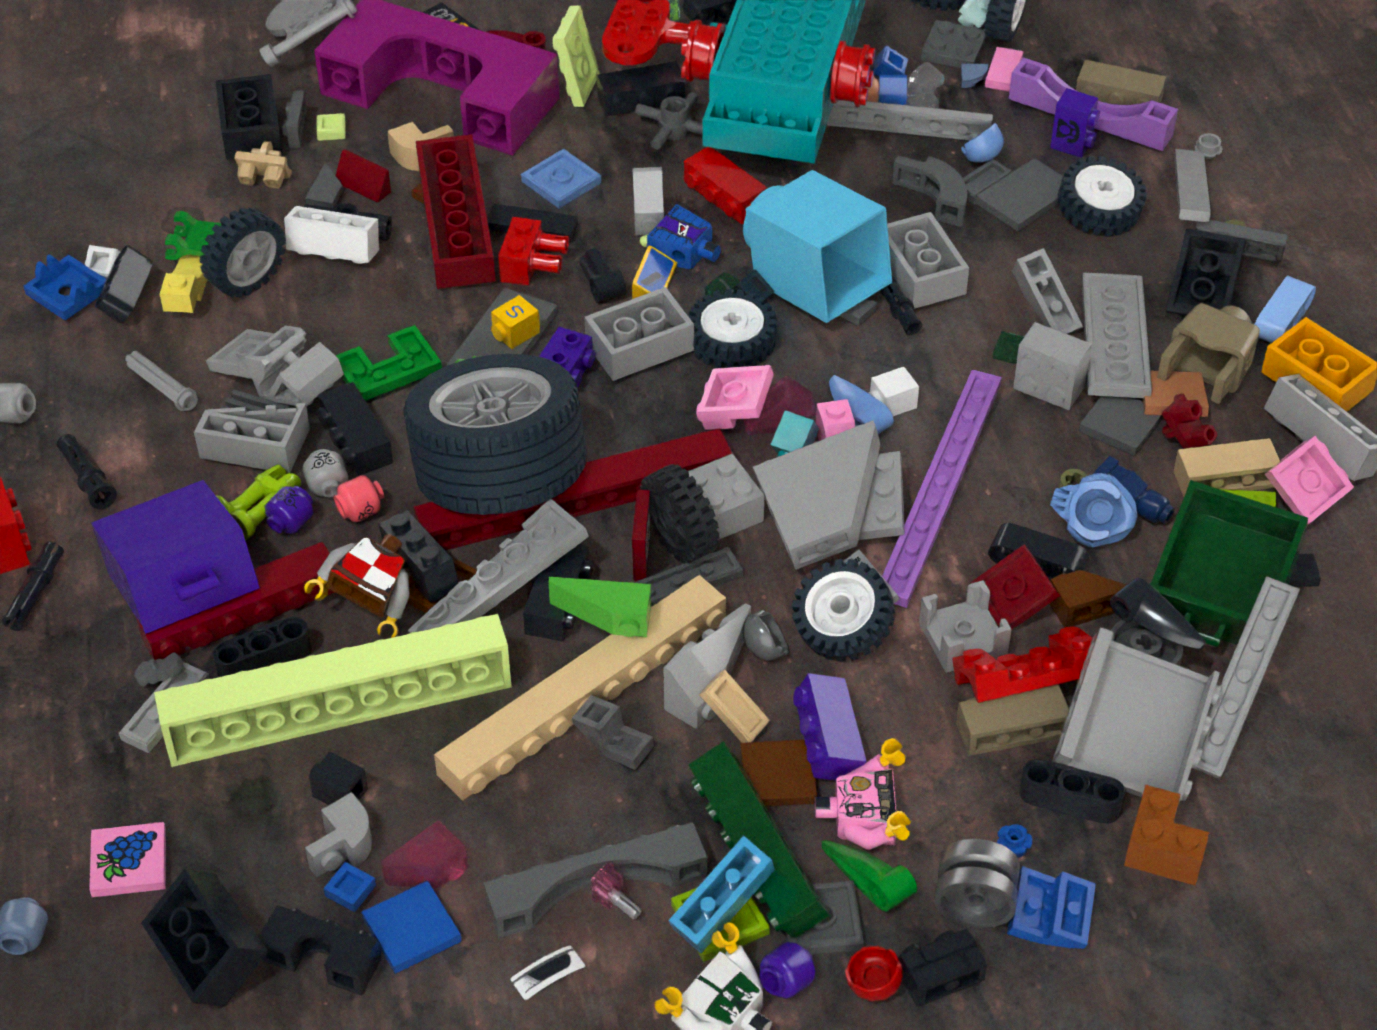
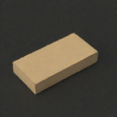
M726 670L719 672L699 694L742 743L752 742L770 721Z

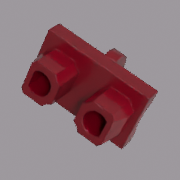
M1184 393L1176 394L1172 404L1161 413L1167 422L1162 429L1164 437H1176L1183 449L1209 446L1217 438L1218 433L1213 425H1203L1199 418L1203 414V408L1198 400H1187Z

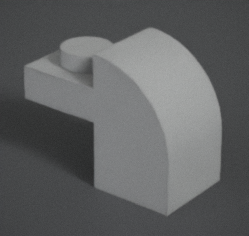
M351 792L321 810L327 835L305 847L309 868L316 877L327 871L335 870L347 859L357 868L367 859L371 852L372 836L368 814L363 805Z

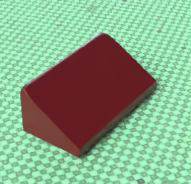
M344 149L341 152L335 176L343 187L374 202H380L391 193L388 169Z

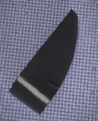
M1135 578L1111 597V607L1115 614L1123 621L1130 622L1135 620L1151 632L1181 645L1196 649L1205 647L1206 641L1195 628L1144 579Z

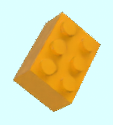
M1305 317L1267 346L1261 373L1277 382L1279 377L1299 374L1347 412L1374 390L1377 380V362Z

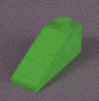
M549 577L550 604L613 635L647 637L651 611V584Z

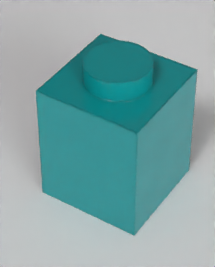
M785 410L771 446L778 453L777 457L814 443L819 427L814 420Z

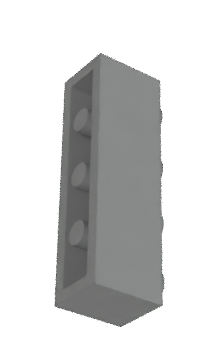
M1299 374L1279 377L1264 407L1266 411L1273 415L1274 420L1288 427L1295 433L1296 438L1302 442L1316 436L1319 441L1326 445L1330 456L1347 473L1349 479L1355 481L1372 477L1377 470V435Z

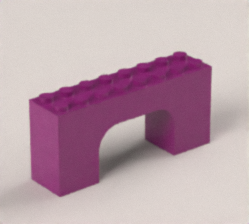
M361 0L355 6L358 11L354 14L355 17L351 19L347 15L314 50L321 95L368 109L391 83L404 78H422L464 91L460 95L463 135L472 134L475 144L512 156L560 98L558 56L556 53L382 0Z

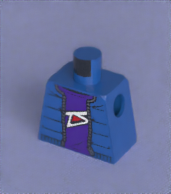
M677 204L647 235V247L649 245L658 249L676 261L677 267L692 269L702 257L715 262L721 253V246L712 242L711 224Z

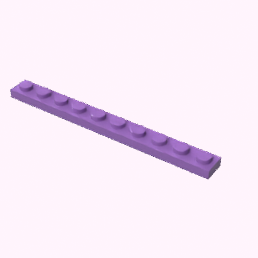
M971 370L904 524L905 535L899 536L882 575L900 598L894 603L895 605L907 608L999 391L1002 377Z

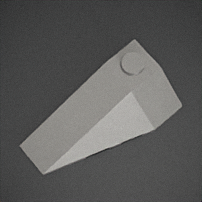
M745 603L723 618L718 630L707 629L703 632V640L698 644L693 641L687 643L664 666L665 711L695 729H698L706 720L710 721L716 715L699 694L719 672L726 670L731 676L745 642L744 625L746 619L751 615L750 605Z

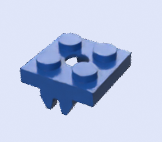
M49 254L47 256V266L40 261L37 262L35 269L36 277L23 287L27 296L63 320H67L99 297L106 278L70 255L58 261ZM63 287L71 288L70 295L68 296L61 295L59 291Z

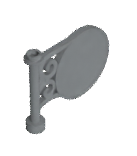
M282 0L269 14L266 20V27L273 36L287 35V38L275 47L267 44L259 49L267 65L273 68L281 63L279 57L344 16L348 15L351 19L355 17L354 14L358 12L352 0Z

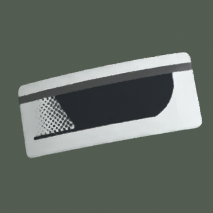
M566 946L529 965L514 975L511 981L522 997L527 1000L556 980L584 968L585 964L571 946Z

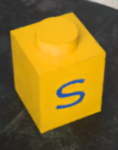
M520 295L491 311V331L493 336L511 349L540 333L539 310Z

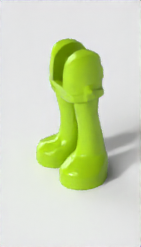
M277 464L255 477V481L235 500L228 502L222 496H215L241 527L246 541L255 533L256 527L266 517V503L284 486L300 487L301 480L294 473L286 474V470ZM261 498H263V500L260 501L256 506H254L252 509H250L249 511H247V510H248L252 505H254L258 500H260Z

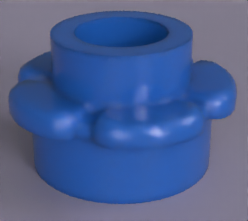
M1021 825L1003 826L997 834L999 837L997 843L1006 846L1016 854L1017 858L1025 855L1027 849L1032 846V836L1027 834V829Z

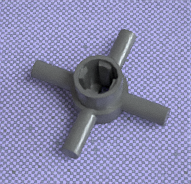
M690 92L685 99L677 96L668 97L662 101L661 110L640 103L637 104L636 114L658 121L661 130L651 141V146L654 149H660L667 139L680 140L685 138L689 131L703 135V124L691 120V114L689 113L698 101L696 93Z

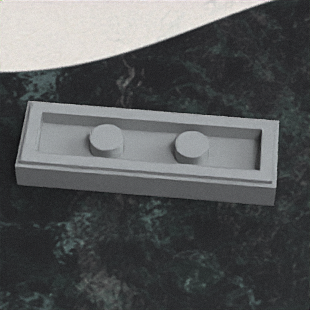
M183 662L184 667L176 677L163 681L154 692L210 679L209 673ZM154 692L119 732L121 741L147 753H150L163 737Z

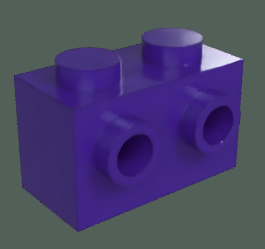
M558 327L539 357L560 364L572 375L578 388L586 368H590L593 365L596 352L593 350L592 336Z

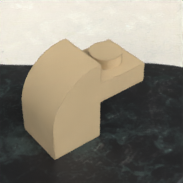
M413 122L387 131L391 155L401 166L414 171H419L415 141L454 136L453 130L449 125L422 134Z

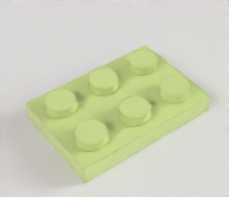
M570 6L565 17L562 18L557 33L553 36V48L558 53L560 71L564 73L566 91L571 96L573 106L584 107L597 80V75L600 73L581 6Z

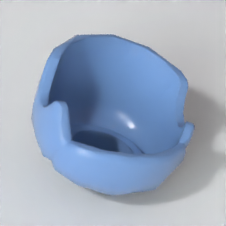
M994 123L980 135L968 141L964 145L965 149L961 147L969 161L976 163L987 162L1001 152L1004 138L998 125Z

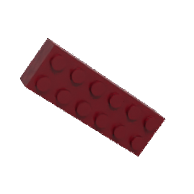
M473 135L415 141L437 289L496 282L494 256Z

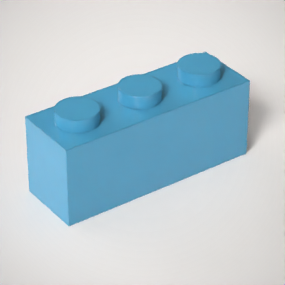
M743 836L669 919L673 930L699 953H702L712 942V934L716 931L721 932L723 925L729 923L774 872L772 859Z

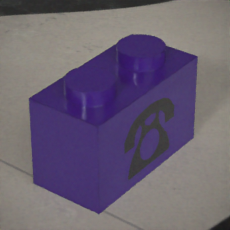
M1066 88L1056 104L1050 148L1080 158L1083 157L1088 148L1092 149L1097 137V133L1093 131L1100 117V110H1097V97Z

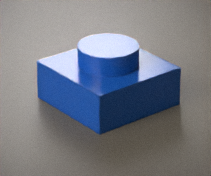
M345 862L323 889L325 897L355 912L376 887L375 878Z

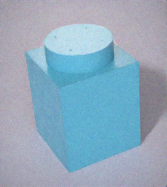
M811 170L785 186L770 187L760 193L752 204L745 208L746 216L743 234L746 244L751 248L753 270L756 269L775 291L773 293L823 322L828 323L892 283L886 208L820 173Z

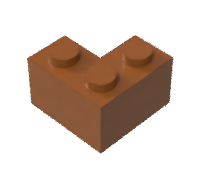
M1145 784L1124 866L1196 886L1209 832L1174 823L1181 794Z

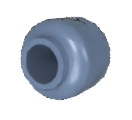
M23 897L7 901L1 907L0 948L9 954L22 955L35 950L39 946L47 926L48 915L37 901Z

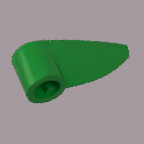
M829 840L822 841V850L880 910L887 912L917 892L916 881L904 866L898 865L893 868L879 858L858 848Z

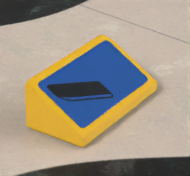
M648 245L632 282V299L664 287L668 289L676 270L677 262L658 249Z

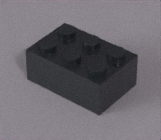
M271 74L215 81L226 160L235 159L236 151L251 153L253 148L261 149L264 141L272 143L273 151L283 153Z
M184 868L141 922L192 1003L225 1006L269 952L215 873Z

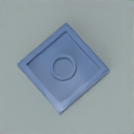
M565 149L560 150L521 174V180L524 184L559 209L602 183L599 173Z

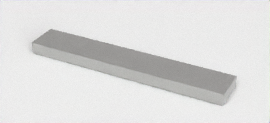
M838 100L836 104H833L827 125L972 140L992 126L993 115L868 101L866 106L855 107L854 102Z
M1175 149L1174 164L1179 219L1209 222L1211 211L1204 152Z
M1266 576L1220 685L1219 697L1208 713L1212 720L1206 736H1201L1198 748L1202 749V754L1195 768L1196 770L1218 779L1222 778L1299 594V588Z

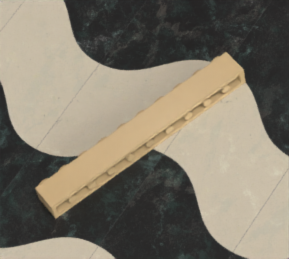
M698 575L651 607L647 637L609 635L435 753L437 776L462 801L472 794L481 792L492 780L510 772L518 762L527 756L536 754L544 744L555 737L562 736L573 725L572 717L591 695L605 701L615 699L625 688L634 682L644 679L651 670L660 664L670 661L673 655L679 652L690 641L696 642L707 629L718 628L722 619L726 617V597L703 577Z

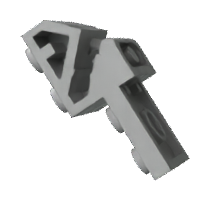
M286 325L276 333L246 329L206 360L210 371L252 379L259 397L296 406V403H306V406L310 405L318 394L331 388L334 382L344 375L338 358L320 342L300 356V352L305 348L304 345L307 341L305 339L306 333L302 328Z

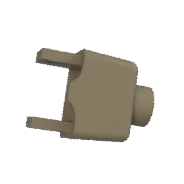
M1200 303L1174 328L1171 343L1161 356L1157 378L1166 381L1174 369L1180 372H1202L1203 381L1214 386L1211 401L1219 404L1228 392H1236L1251 367L1260 329L1251 322L1248 314L1239 307L1225 306L1219 310Z

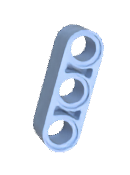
M1286 276L1255 322V325L1260 329L1259 338L1272 343L1295 326L1309 308L1316 292V286Z

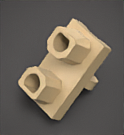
M264 141L261 149L253 148L251 153L236 151L237 177L241 184L252 185L255 183L257 175H264L263 182L266 186L279 189L284 178L290 179L292 171L287 166L286 157H281L280 151H273L271 142Z

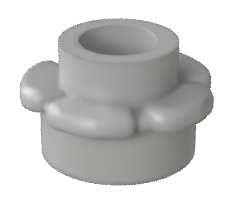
M1210 133L1201 135L1194 147L1195 151L1204 152L1205 159H1212L1216 155H1220L1223 150L1221 139L1217 135Z

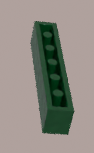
M724 741L688 764L695 776L690 781L700 797L706 796L710 803L705 805V808L716 824L721 821L725 829L720 831V834L728 847L732 849L745 836L772 859L774 872L754 894L762 905L767 902L771 911L766 913L775 930L777 932L784 930L793 939L829 917L828 911L747 773Z

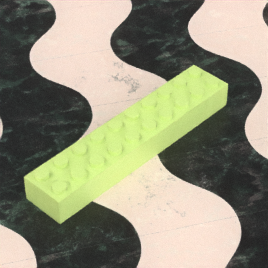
M494 614L154 692L160 726L171 767L511 688L508 644L499 616Z

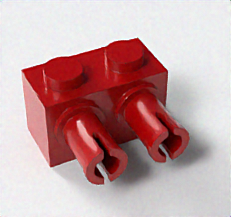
M512 217L498 255L500 282L529 286L535 270L560 274L562 255L544 254L541 251L566 255L569 248V236L544 233L541 220Z

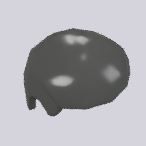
M762 609L751 614L746 619L744 640L747 648L757 658L772 661L789 653L784 636L770 612H765Z

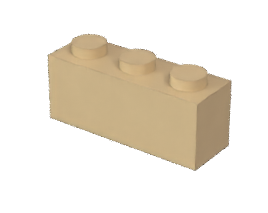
M1270 438L1179 449L1173 472L1183 497L1190 480L1217 489L1253 491L1274 488L1265 476V473L1276 466L1280 460Z

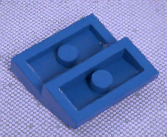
M1022 866L1019 870L1016 888L1017 903L1015 915L1009 920L1007 934L1051 946L1084 949L1088 943L1096 884L1065 872H1061L1057 878Z

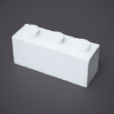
M295 206L284 218L286 250L297 251V253L302 255H322L327 259L340 258L352 260V262L357 264L369 263L379 251L378 219L301 206Z

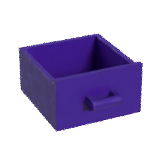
M204 480L91 522L108 574L141 623L145 634L260 588L241 527Z

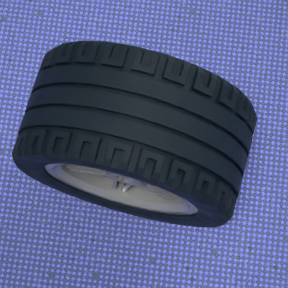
M496 354L466 359L428 375L414 387L405 401L403 413L417 485L430 501L445 509L480 515L508 513L527 509L563 493L576 482L585 468L587 450L577 384L565 368L549 359L525 354Z

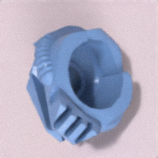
M1106 473L1090 474L1083 477L1079 484L1055 489L1050 504L1068 523L1067 530L1077 542L1087 547H1096L1120 541L1135 527L1138 517L1136 503L1132 495L1114 476L1107 475Z

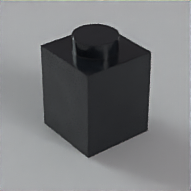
M330 751L321 762H317L312 767L309 774L313 797L328 805L351 792L360 800L368 790L365 769Z

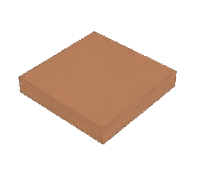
M1150 371L1152 392L1151 396H1144L1142 398L1144 414L1162 415V411L1174 401L1175 395L1184 393L1187 400H1198L1203 408L1201 417L1208 416L1209 406L1202 372L1173 371L1167 380L1164 381L1157 378L1158 371Z

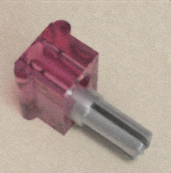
M613 863L606 864L592 876V901L594 903L599 902L608 910L613 905L618 906L632 919H636L641 914V909L625 896L623 876L614 869Z

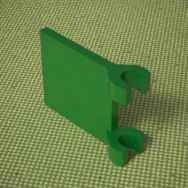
M176 211L174 221L182 222L185 226L176 225L174 234L167 235L165 245H173L176 249L167 248L165 258L177 260L187 254L205 255L201 252L202 245H208V242L205 240L207 235L213 236L215 233L212 230L214 225L216 224L220 227L222 224L199 221L187 212Z

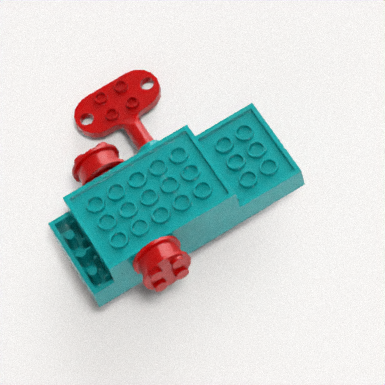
M618 0L602 36V52L605 57L620 65L645 63L652 59L658 47L664 43L682 45L681 55L685 56V61L682 65L681 78H685L687 82H693L695 78L709 80V103L703 117V146L799 162L815 163L833 104H836L838 100L854 102L855 107L866 106L868 88L872 87L874 71L870 70V65L874 63L875 48H871L869 44H865L863 48L852 46L866 0H737L728 24L711 22L710 26L703 25L702 21L698 19L690 21L689 24L670 21V3L668 0Z

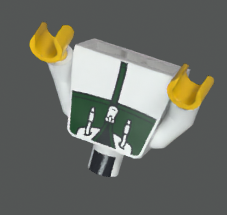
M732 923L723 925L724 930L728 934V941L722 937L719 931L712 934L713 944L719 948H726L727 952L725 954L719 952L683 994L675 987L664 989L662 993L669 999L670 1004L663 998L655 1002L656 1011L660 1014L671 1013L672 1021L681 1030H770L772 1026V1021L760 1014L763 1007V987L742 945H736L739 939V930Z

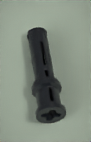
M65 434L61 436L57 441V447L77 475L78 487L81 491L87 493L90 505L96 509H104L110 506L115 501L117 492L111 484L106 482L105 473L100 468L93 466L74 435ZM101 491V493L104 495V499L100 497L98 492Z

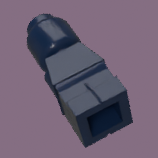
M1109 456L1093 473H1106L1107 475L1114 476L1132 495L1136 503L1137 513L1150 522L1166 524L1174 514L1175 508L1170 505V500L1153 489L1147 490L1148 485L1134 471L1120 466L1119 461Z

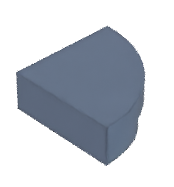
M961 63V87L970 88L975 86L976 82L985 80L989 64Z

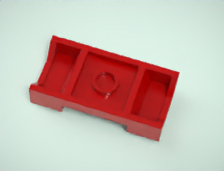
M1065 627L1060 629L1057 634L1048 635L1050 648L1035 647L1030 649L1027 654L1019 656L1005 654L997 657V660L985 650L969 649L964 651L963 655L952 658L955 682L957 685L970 682L976 701L979 703L1078 680L1093 637L1078 627Z

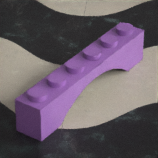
M1022 58L1011 74L1009 99L1055 115L1056 104L1066 88L1075 89L1061 80L1049 66ZM1152 100L1134 105H1116L1098 101L1097 110H1100V117L1094 128L1163 151L1173 136L1178 109Z

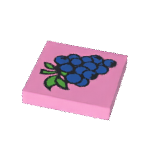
M164 822L91 830L90 893L92 897L166 889V827Z

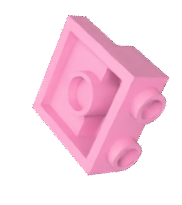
M771 366L713 369L709 381L705 383L704 394L701 403L697 405L696 411L697 418L702 422L704 429L734 428L737 419L759 418L774 375Z
M1316 436L1302 442L1282 458L1281 462L1265 473V476L1293 513L1308 517L1307 524H1310L1354 488L1349 481L1347 473L1336 464L1330 456L1326 445L1319 441Z

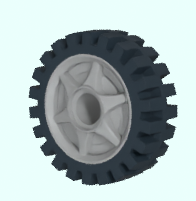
M245 207L239 208V213L235 210L230 212V219L226 216L221 218L220 222L222 225L220 227L216 224L214 225L212 230L215 233L213 236L207 235L205 240L208 242V245H202L201 252L205 254L200 256V263L203 264L200 266V269L204 273L203 276L213 286L231 297L236 296L238 298L242 297L243 294L248 296L252 294V288L256 291L261 288V282L266 285L270 281L268 275H275L277 269L274 268L275 265H281L283 259L279 255H284L286 250L283 247L286 244V238L283 237L285 233L280 228L281 226L263 212L251 207L248 209Z

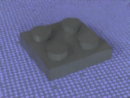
M936 20L921 51V60L961 68V63L976 64L987 40L985 30L973 26L968 27L954 24L949 21Z

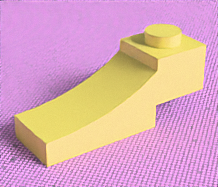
M184 255L179 258L174 271L166 273L160 291L163 311L193 313L196 301H201L207 282V279L203 276L204 273L200 269V266L203 265L200 263V256Z

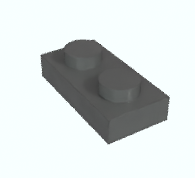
M293 91L291 102L286 104L287 120H283L282 131L283 136L288 137L289 148H301L308 113L304 91Z

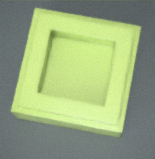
M345 114L317 115L318 141L346 139Z

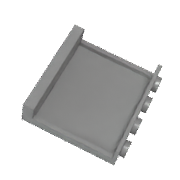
M1100 627L1091 640L1052 762L1113 777L1123 784L1126 792L1141 798L1146 784L1181 794L1179 802L1181 800L1185 801L1192 787V781L1188 780L1191 768H1196L1202 754V749L1198 748L1200 737L1206 736L1212 718L1207 716L1210 705H1215L1221 691V686L1217 685L1220 672L1214 671L1209 677L1114 642L1111 640L1114 632Z

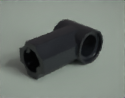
M596 248L586 250V253L580 257V266L589 280L594 300L599 303L626 295V283L621 271L613 269L603 251H599Z

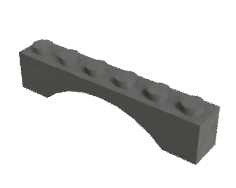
M693 822L685 825H674L661 832L639 835L626 842L604 845L595 851L581 855H569L560 861L546 865H535L525 871L511 875L497 876L490 881L483 882L485 901L497 937L501 938L534 928L542 916L560 900L575 891L600 883L603 879L608 881L637 879L675 887L706 878L707 855Z

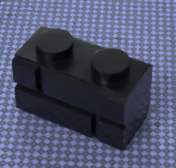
M968 929L956 933L953 930L945 931L935 941L923 946L919 943L912 944L899 955L903 970L902 982L905 988L908 989V993L916 1007L985 980L987 962L979 947L976 946V942Z

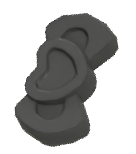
M172 653L164 660L150 659L148 662H142L135 670V680L144 687L148 683L155 684L158 681L174 678L184 667L182 659L178 654Z

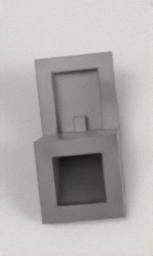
M593 695L586 700L572 717L573 724L606 758L634 770L654 747L652 736L623 724L620 706Z

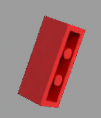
M706 147L684 160V182L687 186L697 191L708 202L716 205L727 216L732 217L741 225L744 223L746 216L745 208L749 207L755 198L767 189L765 185L714 148Z

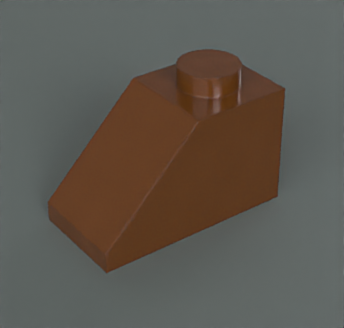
M1083 570L1068 574L1063 573L1050 579L1060 594V597L1051 602L1050 606L1064 628L1080 625L1115 614L1111 607L1110 599L1124 588L1126 584Z

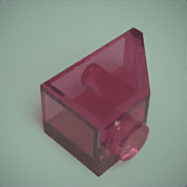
M786 375L769 388L759 418L743 419L746 433L749 435L776 433L785 410L811 419L816 415L812 392Z
M439 820L381 861L384 882L388 886L415 887L428 880L432 888H441L450 880L458 879L465 869L468 868L466 846Z

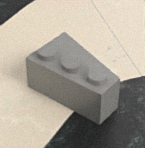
M296 403V408L276 409V405H266V410L246 411V407L205 410L194 431L199 458L265 470L279 464L286 470V473H290L310 430L306 403Z

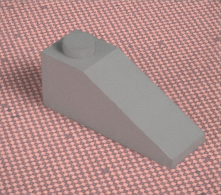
M1040 249L1017 259L1012 273L1024 297L1043 324L1065 334L1082 329L1083 325L1045 249Z

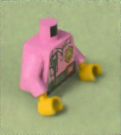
M888 739L881 747L882 755L878 754L863 766L836 778L835 797H815V818H836L837 837L848 840L866 850L880 845H895L896 838L901 841L908 839L910 832L905 826L910 825L911 821L904 812H896L893 769H889L890 763L894 766H901L905 762L906 757L900 751L902 745L896 739Z

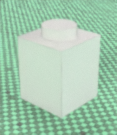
M901 367L872 377L870 392L868 393L885 404L891 411L892 416H896L917 408L919 386L906 368Z

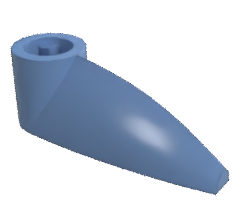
M836 375L830 379L829 385L834 401L848 399L856 426L873 420L877 433L880 434L893 425L892 413L881 401Z

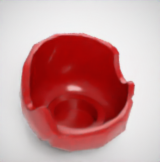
M871 946L863 947L851 956L845 970L848 985L858 997L875 1002L886 1000L897 992L902 982L903 970L900 960L892 949Z

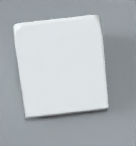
M89 245L85 265L99 275L108 277L120 251L114 248Z

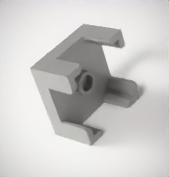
M984 580L969 584L966 602L937 610L938 596L936 594L922 597L919 624L946 673L954 671L952 658L963 655V652L969 649L985 650L993 658L1008 654L1012 629L1005 618L1001 619L999 628L988 610L990 591Z

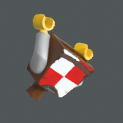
M386 534L380 544L368 537H364L357 544L350 543L332 550L318 570V578L309 580L305 584V592L310 593L312 588L318 584L320 592L315 597L317 601L323 600L327 596L329 588L380 618L386 614L388 615L386 621L381 622L377 628L378 635H381L384 625L390 624L394 628L391 638L396 637L399 631L396 621L401 619L409 598V577L407 572L403 570L405 559L397 554L402 547L401 541L391 534Z

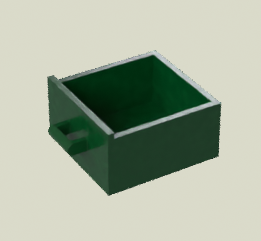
M1190 480L1150 585L1195 628L1206 641V644L1218 648L1221 640L1238 645L1266 576L1285 584L1289 583L1304 542L1308 517Z

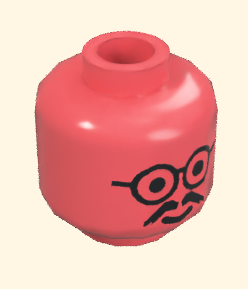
M361 475L340 484L337 488V495L334 496V502L343 519L349 518L352 522H359L380 512L381 499L384 498V492L378 481L372 482L367 476Z

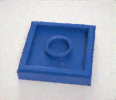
M428 880L361 912L365 924L372 936L378 939L379 948L395 974L462 941L460 932Z

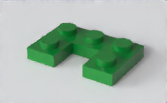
M415 325L387 335L388 344L396 356L372 364L360 346L335 355L343 370L344 375L341 378L345 384L354 382L366 401L427 377L442 369L440 359Z

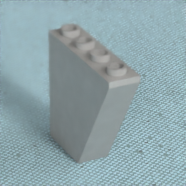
M873 420L753 466L759 488L764 494L766 504L795 570L857 546L880 449V441Z

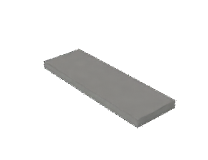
M1083 273L1085 341L1092 343L1087 370L1088 395L1132 398L1151 396L1152 386L1142 276Z

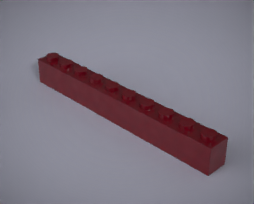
M718 428L586 462L585 468L576 482L563 493L552 498V500L572 517L636 501V493L640 490L641 481L651 473L670 464L679 465L681 469L691 471L728 456L732 452L721 429ZM433 502L413 506L415 519L446 551L523 531L522 524L546 502L518 511L485 515L460 513L445 509Z

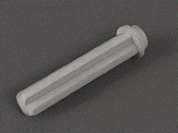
M133 351L130 355L127 354L125 358L127 366L171 399L177 409L180 411H190L196 406L198 398L195 390L185 388L140 352Z

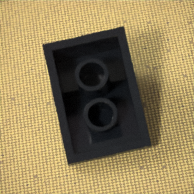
M1186 228L1166 312L1187 316L1200 303L1219 310L1225 306H1231L1245 255V239Z

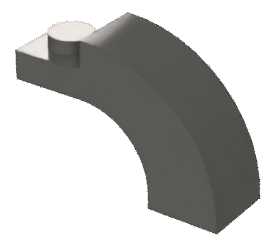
M897 156L894 161L892 184L927 194L936 202L935 219L937 221L962 227L965 220L967 187L962 176L949 164L931 156H928L925 163Z

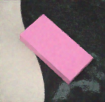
M997 47L986 77L985 87L1009 92L1011 74L1022 60L1023 51Z

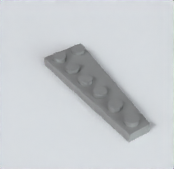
M552 499L548 500L522 524L523 531L513 540L507 538L499 545L501 551L490 561L484 559L476 566V574L469 581H460L449 591L446 597L436 603L408 629L409 633L481 617L588 538L589 535L585 527Z

